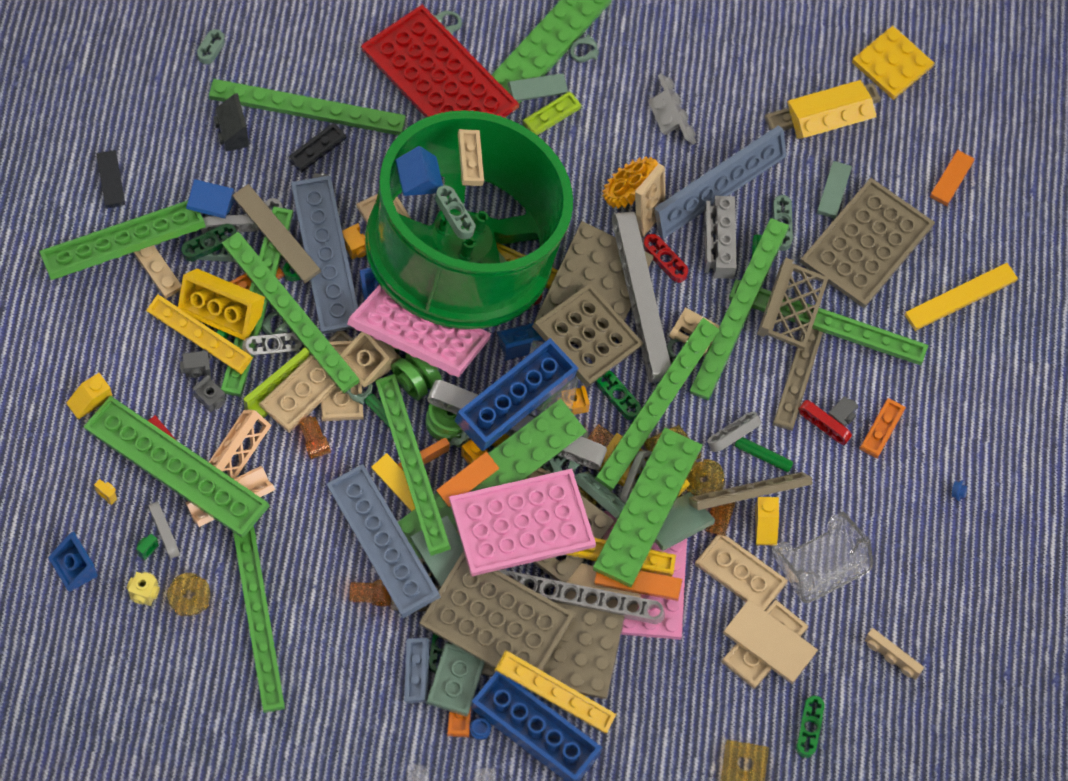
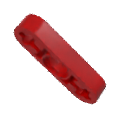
M647 235L643 243L644 251L654 256L653 260L674 282L680 283L685 281L688 275L687 265L658 235ZM649 242H651V243H654V242H655V243H656V248H655L653 245H652V246H649ZM667 254L671 257V261L663 262L660 256ZM676 270H677V271H681V270H682L683 272H682V275H681L680 273H678V274L676 275V274H675V271H676Z
M805 400L798 408L799 413L838 443L845 445L851 439L852 434L845 426L811 401Z

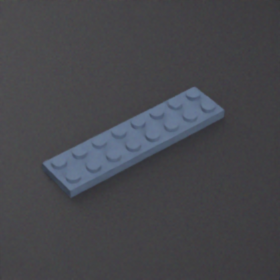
M777 126L768 131L765 135L753 141L726 161L721 162L718 166L706 172L703 176L691 182L664 202L658 204L654 211L660 236L663 239L702 214L706 201H710V206H713L715 196H729L787 157L784 130Z
M331 175L291 182L304 250L321 270L318 275L310 280L320 331L322 334L353 329L354 327L347 325L349 317L358 309Z
M364 464L327 483L328 489L401 616L405 618L441 598Z

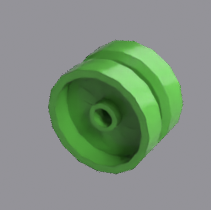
M406 353V359L399 358L391 364V369L401 387L413 399L418 401L428 394V388H432L435 380H442L437 367L431 366L427 362Z
M429 404L425 424L430 435L436 440L447 438L450 442L454 437L461 438L463 431L455 422L456 414Z

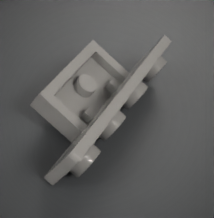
M661 73L658 77L664 91L648 100L661 132L666 135L680 127L685 139L691 144H695L694 136H696V133L687 122L689 117L680 106L682 101L673 90L675 85L670 77H666Z

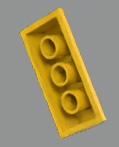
M861 80L787 101L797 139L877 117L872 97Z
M194 269L183 274L178 308L200 322L245 340L250 336L262 316L265 297L200 269Z

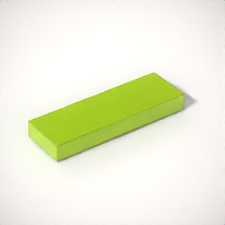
M569 91L523 119L522 124L536 135H539L581 109V104Z

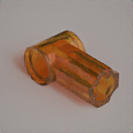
M309 416L300 421L299 426L306 441L305 446L310 459L313 460L330 454L331 449L325 435L323 436L316 417Z
M381 580L373 581V583L350 582L349 602H370L376 606H389L391 604V596Z

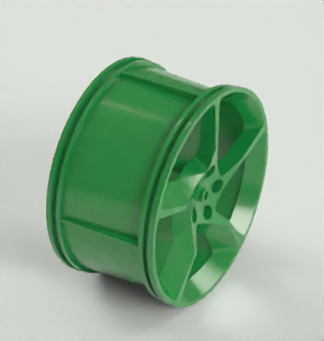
M464 110L444 112L426 117L404 130L393 141L384 157L376 202L368 218L365 231V251L372 273L383 290L396 303L410 313L434 324L459 329H479L506 323L527 311L539 299L547 286L553 262L572 216L573 193L569 176L559 157L540 137L512 120L490 113ZM459 129L480 130L484 181L506 191L526 210L525 215L499 220L488 217V214L484 211H479V214L478 212L467 211L475 223V231L470 239L459 238L441 210L434 223L426 225L399 214L393 203L394 199L402 192L395 161L409 151L421 146L437 157L440 174L444 177V184L454 189L464 205L466 185H462L458 143ZM457 209L450 210V213L454 216L461 214ZM539 239L540 248L513 261L500 263L496 243L507 244Z

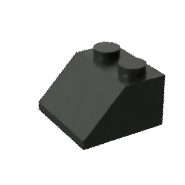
M236 93L216 108L217 116L213 117L215 127L220 128L221 133H218L220 145L224 144L226 152L249 147L247 126L239 96Z

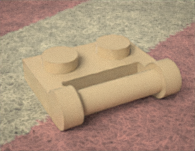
M685 307L669 338L673 340L676 338L685 343L689 336L680 332V329L691 335L704 317ZM706 319L719 329L720 326L718 324ZM712 342L710 343V345L708 346V348H707L706 351L704 352L703 356L706 355V353H707V351L709 350V348H710Z

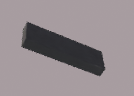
M333 122L288 156V160L302 173L346 140L347 136Z
M116 150L96 153L106 209L126 205Z

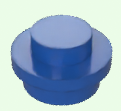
M965 481L954 482L952 497L956 498L957 501L966 497L968 486L965 485Z
M477 718L471 722L470 734L473 738L484 740L490 735L491 725L486 719Z

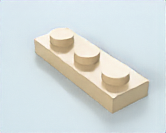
M459 129L458 143L462 185L483 186L484 174L480 130Z
M154 245L133 252L165 299L181 291V283Z
M874 628L867 634L865 642H867L870 649L880 652L890 664L897 665L905 676L915 680L919 677L924 669L921 664Z

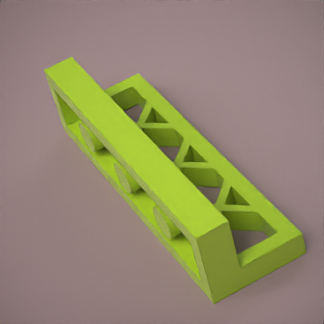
M305 347L243 398L244 409L255 410L263 418L266 417L268 414L259 406V403L310 356L309 350Z

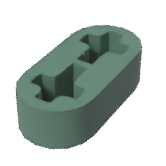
M217 29L211 30L200 44L197 55L198 60L202 64L212 63L223 48L225 38L222 31ZM217 37H219V40H215V42L213 43L212 38L216 39ZM209 50L210 55L204 57L203 53L206 54Z

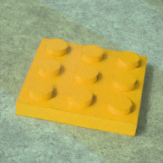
M891 26L852 59V63L892 100L934 66V62L894 26Z

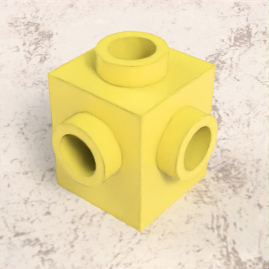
M136 572L134 578H130L127 590L133 602L151 606L153 599H156L159 594L160 587L154 575L148 572H143V574Z

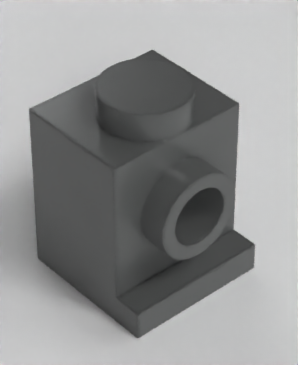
M208 351L183 353L184 361H180L181 374L185 373L186 377L198 378L202 375H209L211 377Z
M209 375L193 387L194 397L210 413L224 405L226 400L225 393L211 380Z
M844 396L829 411L828 415L846 427V424L849 425L855 419V411L858 409V404Z

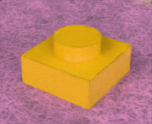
M101 479L94 484L96 493L110 505L117 500L116 489L109 482L104 483Z

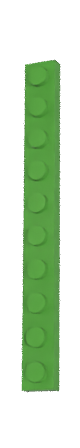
M213 79L209 92L210 100L224 102L233 94L238 93L242 106L334 122L336 124L400 135L403 132L406 115L218 79Z
M273 206V214L289 231L294 215L293 210ZM264 237L259 257L276 277L282 256L268 239ZM251 282L249 290L263 296ZM266 298L264 300L262 316L249 337L259 336L268 306ZM236 337L234 345L242 349L244 340ZM251 343L249 344V348H253L254 350L257 344ZM251 362L242 375L227 366L221 387L225 394L242 397Z
M770 218L719 327L720 330L716 334L693 382L690 394L708 401L710 400L789 230L788 224Z
M237 232L222 242L226 251L301 343L309 350L310 354L344 394L358 384L360 380L243 236Z
M735 280L729 296L731 301L741 282L740 280ZM761 288L752 308L765 312L771 291ZM800 301L791 303L795 312L804 309ZM787 305L780 307L783 317L791 315ZM822 308L818 309L812 327L818 331L918 365H922L929 346ZM806 312L798 315L802 325L809 322L810 319ZM794 317L788 319L789 321L796 323Z
M705 318L700 320L594 478L611 491L615 488L720 329Z
M393 374L375 380L430 556L450 550L451 547L396 376Z
M253 526L244 538H241L234 532L233 534L263 713L283 710L285 705Z

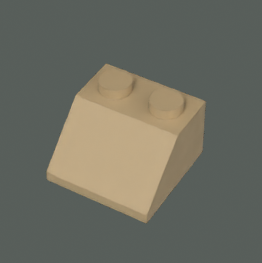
M361 332L340 355L357 375L363 387H367L375 380L387 374L391 370V364L401 358L389 344L374 339L364 332Z

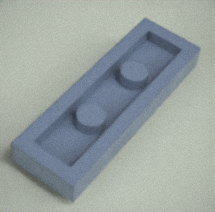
M427 637L406 639L404 701L407 704L427 702L430 640Z

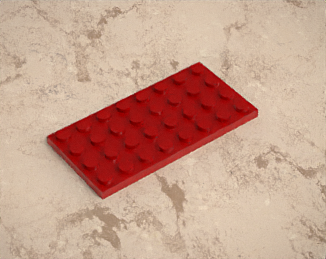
M423 4L361 45V50L425 118L439 113L463 110L485 112L505 118L519 108V103Z

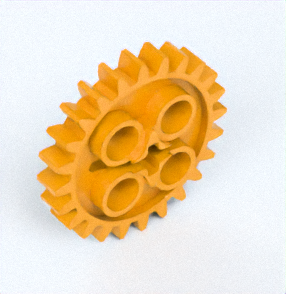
M647 156L643 159L639 157L636 162L632 160L629 165L626 163L623 169L619 168L617 173H613V178L607 180L609 183L604 185L605 189L602 190L604 193L602 196L607 204L612 208L617 207V209L621 206L625 208L628 203L633 205L635 191L658 165L656 159L652 157L647 158Z

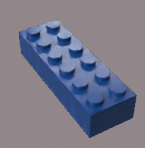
M550 338L459 410L455 422L483 452L575 377L578 367Z
M497 671L471 702V710L486 719L492 726L565 781H580L601 755L602 747L521 685Z

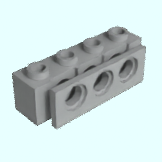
M715 196L713 206H710V201H706L705 273H709V269L714 268V278L734 279L735 196ZM712 215L715 217V224H713ZM712 233L715 234V242H713Z

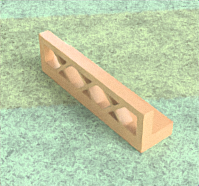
M244 410L209 463L221 471H227L228 476L231 478H237L271 427V424L255 410ZM258 421L263 427L259 433L254 434L253 425ZM250 437V447L247 450H243V440ZM234 454H238L239 463L237 466L232 467L231 458Z
M262 466L234 479L259 497L275 490ZM185 502L193 521L198 527L215 520L191 502Z

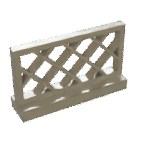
M785 258L780 265L757 335L762 337L768 335L804 350L829 278L792 263L793 260ZM792 272L800 273L803 280L795 283ZM816 279L821 281V287L814 290L810 280ZM806 283L810 292L802 295L797 286ZM793 288L798 297L789 300L786 290ZM812 295L815 305L808 307L804 298ZM800 300L804 309L795 312L791 303ZM787 305L791 315L783 317L780 307ZM806 312L810 320L802 325L798 315ZM794 317L798 327L790 330L785 320ZM780 322L786 331L781 334L773 331L774 325ZM800 330L804 337L803 341L795 340L792 333Z

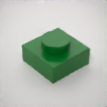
M150 533L147 538L143 537L138 542L136 550L138 556L144 561L159 546L157 538Z

